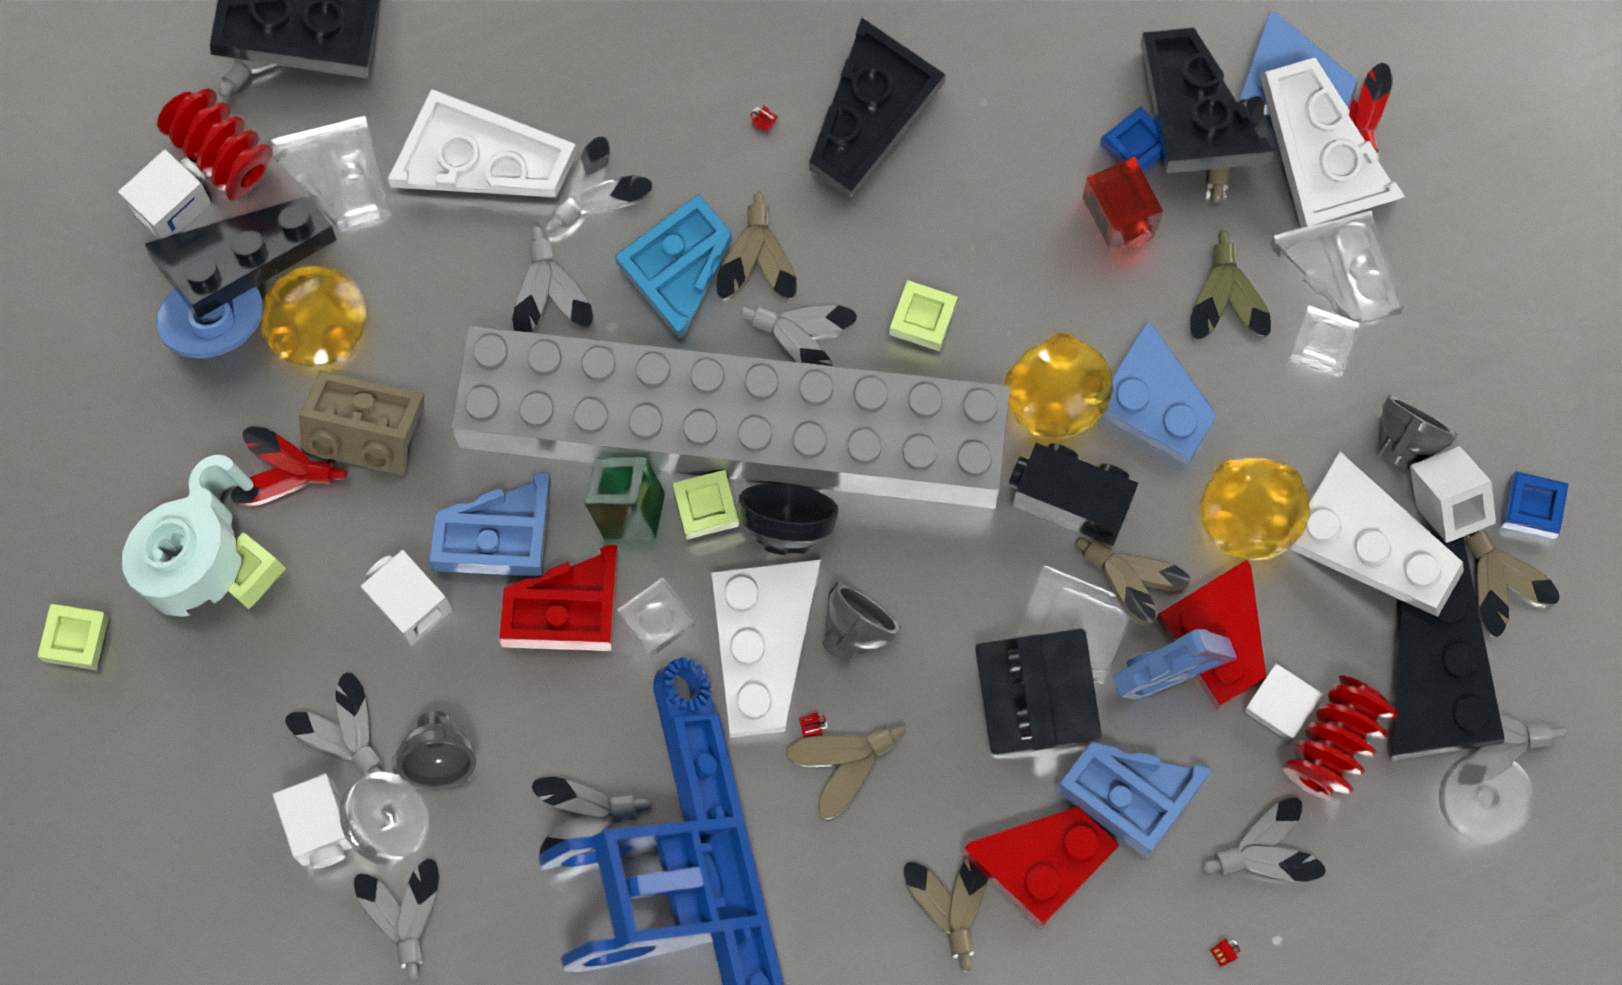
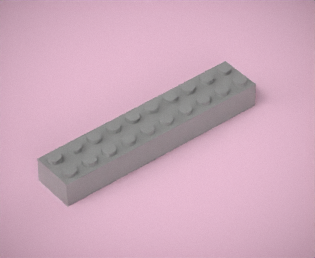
M468 326L452 431L461 449L700 476L726 470L728 479L792 484L807 488L996 509L1000 488L1010 386Z

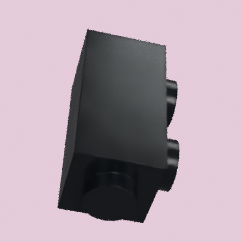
M1035 443L1029 459L1019 456L1008 486L1016 489L1013 507L1114 547L1134 498L1138 482L1130 480L1129 474L1117 466L1101 463L1097 467L1079 460V456L1075 451L1060 444L1050 443L1046 447Z

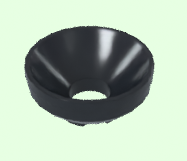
M767 483L748 487L739 495L738 518L748 533L756 539V542L764 546L765 551L773 554L787 555L808 552L810 547L818 544L833 532L838 518V506L834 500L823 493L807 487Z

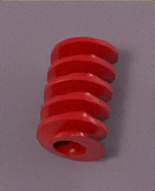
M203 89L196 94L190 91L182 92L173 97L162 108L156 124L158 130L162 134L169 136L171 143L183 150L185 157L191 162L196 163L199 170L205 176L211 177L213 185L217 189L225 191L228 200L235 202L243 198L257 186L264 175L267 164L273 155L272 147L265 143L257 146L259 141L258 134L253 130L243 132L245 127L244 120L239 116L229 118L231 114L230 106L224 102L215 104L217 95L212 89Z
M1345 675L1339 676L1341 684L1333 685L1327 695L1330 703L1322 704L1317 710L1316 714L1319 722H1311L1305 730L1308 740L1299 741L1294 748L1297 759L1287 760L1282 768L1284 773L1299 787L1315 797L1328 801L1333 800L1331 795L1334 791L1346 795H1351L1353 792V787L1343 778L1344 773L1361 777L1365 772V769L1354 759L1356 754L1370 758L1374 757L1376 750L1365 740L1367 735L1379 739L1386 737L1387 731L1376 721L1378 717L1395 721L1399 715L1378 691L1360 680Z

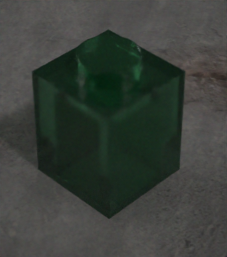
M647 457L595 458L585 506L604 540L656 539L665 492Z

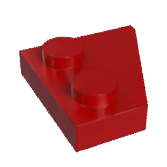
M617 545L600 548V555L570 566L568 561L548 569L539 578H526L504 587L499 635L501 647L612 651L618 568Z
M1247 559L1158 613L1156 619L1171 642L1196 629H1207L1208 632L1230 639L1237 659L1195 676L1217 710L1256 687L1267 677L1252 567Z
M1077 806L971 841L964 847L962 854L1041 929L1109 859L1120 845Z

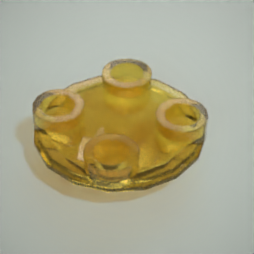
M321 266L295 269L278 279L265 295L261 327L262 334L273 353L281 360L307 367L331 364L334 361L343 362L353 356L357 348L356 343L362 337L367 319L364 297L354 281L336 269Z
M1064 332L1056 333L1048 341H1044L1027 350L1013 368L1008 371L1004 380L1005 385L1010 386L1008 405L1018 423L1033 434L1053 439L1076 436L1093 427L1108 410L1114 391L1112 371L1102 354L1086 342L1077 341L1074 336Z
M1266 458L1240 459L1238 461L1227 460L1222 462L1215 469L1214 477L1207 484L1201 500L1202 524L1210 540L1228 555L1245 560L1270 559L1289 550L1303 535L1310 516L1309 494L1302 483L1299 472L1292 466Z

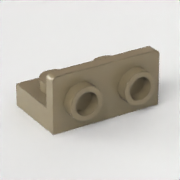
M320 371L299 414L301 451L323 459H332L368 467L376 471L403 475L408 466V445L424 410V394Z

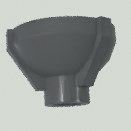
M1392 395L1387 397L1382 406L1381 441L1385 445L1380 455L1402 469L1409 470L1413 461L1421 462L1449 447L1457 435L1455 431L1435 418Z
M836 582L830 590L825 627L829 634L823 641V646L839 660L850 662L856 652L862 654L870 649L881 648L892 642L899 633L900 624L880 605L863 593L844 585L842 582Z
M429 711L422 714L417 720V729L412 730L405 737L392 757L394 775L399 774L405 782L412 786L430 790L445 789L456 785L463 786L469 782V777L476 767L474 746L461 730L455 728L451 723L450 717L441 711Z

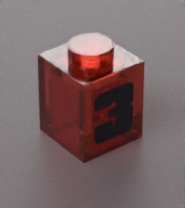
M1135 157L1086 178L1082 198L1110 251L1126 245L1128 249L1136 248L1155 236L1163 209Z

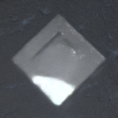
M1308 306L1290 361L1341 378L1360 323Z
M663 578L617 609L619 616L651 658L696 626L695 620Z

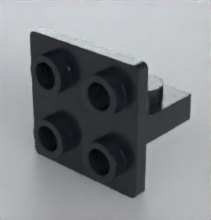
M1084 629L1036 634L976 645V657L992 753L1000 754L1028 749L1055 748L1058 745L1097 740L1101 737L1102 732L1087 634Z

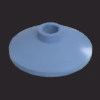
M254 287L198 319L174 289L159 308L156 320L157 330L163 343L178 355L189 358L219 356L239 347L254 334L262 320L263 300L257 287Z

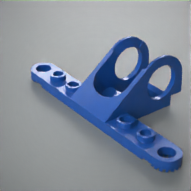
M682 657L669 662L656 672L653 680L654 695L684 822L607 829L594 836L567 839L544 851L538 857L542 871L554 867H574L598 863L615 938L590 941L562 955L563 971L582 972L597 970L713 942L722 985H784L719 714L714 712L711 699L712 692L709 691L711 682H707L706 678L709 677L707 672L703 674L701 671L703 667L700 664L695 665L696 661L693 659L687 660V658ZM675 675L683 678L690 689L689 700L685 697L681 699L682 695L680 693L676 695L675 692L678 690L672 687L675 685V681H672ZM595 850V852H592V853L581 854V853H584V852H588V851ZM658 851L663 872L637 875L625 879L621 860ZM668 895L675 926L637 931L630 900L641 897Z

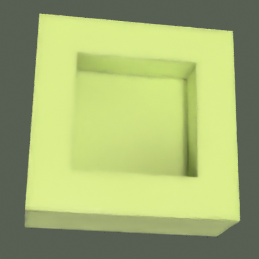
M907 280L890 326L889 335L940 351L957 306L958 296Z
M726 470L672 483L686 540L739 527V520Z
M243 532L236 539V551L241 555L242 563L235 582L227 592L250 610L286 568L273 555Z
M50 604L37 657L43 662L97 670L109 617L105 612Z

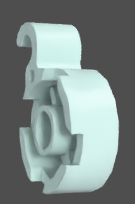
M216 454L200 461L189 477V495L184 499L161 504L144 515L127 538L122 552V571L130 587L150 605L165 615L185 617L190 615L188 609L198 607L209 599L215 604L222 599L236 580L242 563L241 555L236 551V539L234 537L236 534L231 527L232 513L220 502L222 493L232 486H239L244 491H249L253 487V482L225 455Z

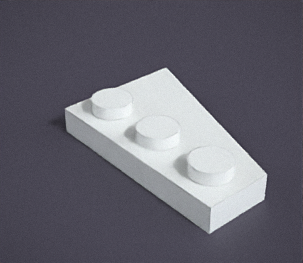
M1316 58L1259 73L1300 227L1312 226L1405 198L1397 183L1391 182L1377 159L1380 157L1370 141L1364 140L1349 117L1350 110Z
M431 89L388 177L390 187L557 197L577 154L576 144Z
M1339 452L1287 540L1290 550L1437 617L1464 572L1463 562L1342 452Z
M821 560L711 572L730 738L786 731Z

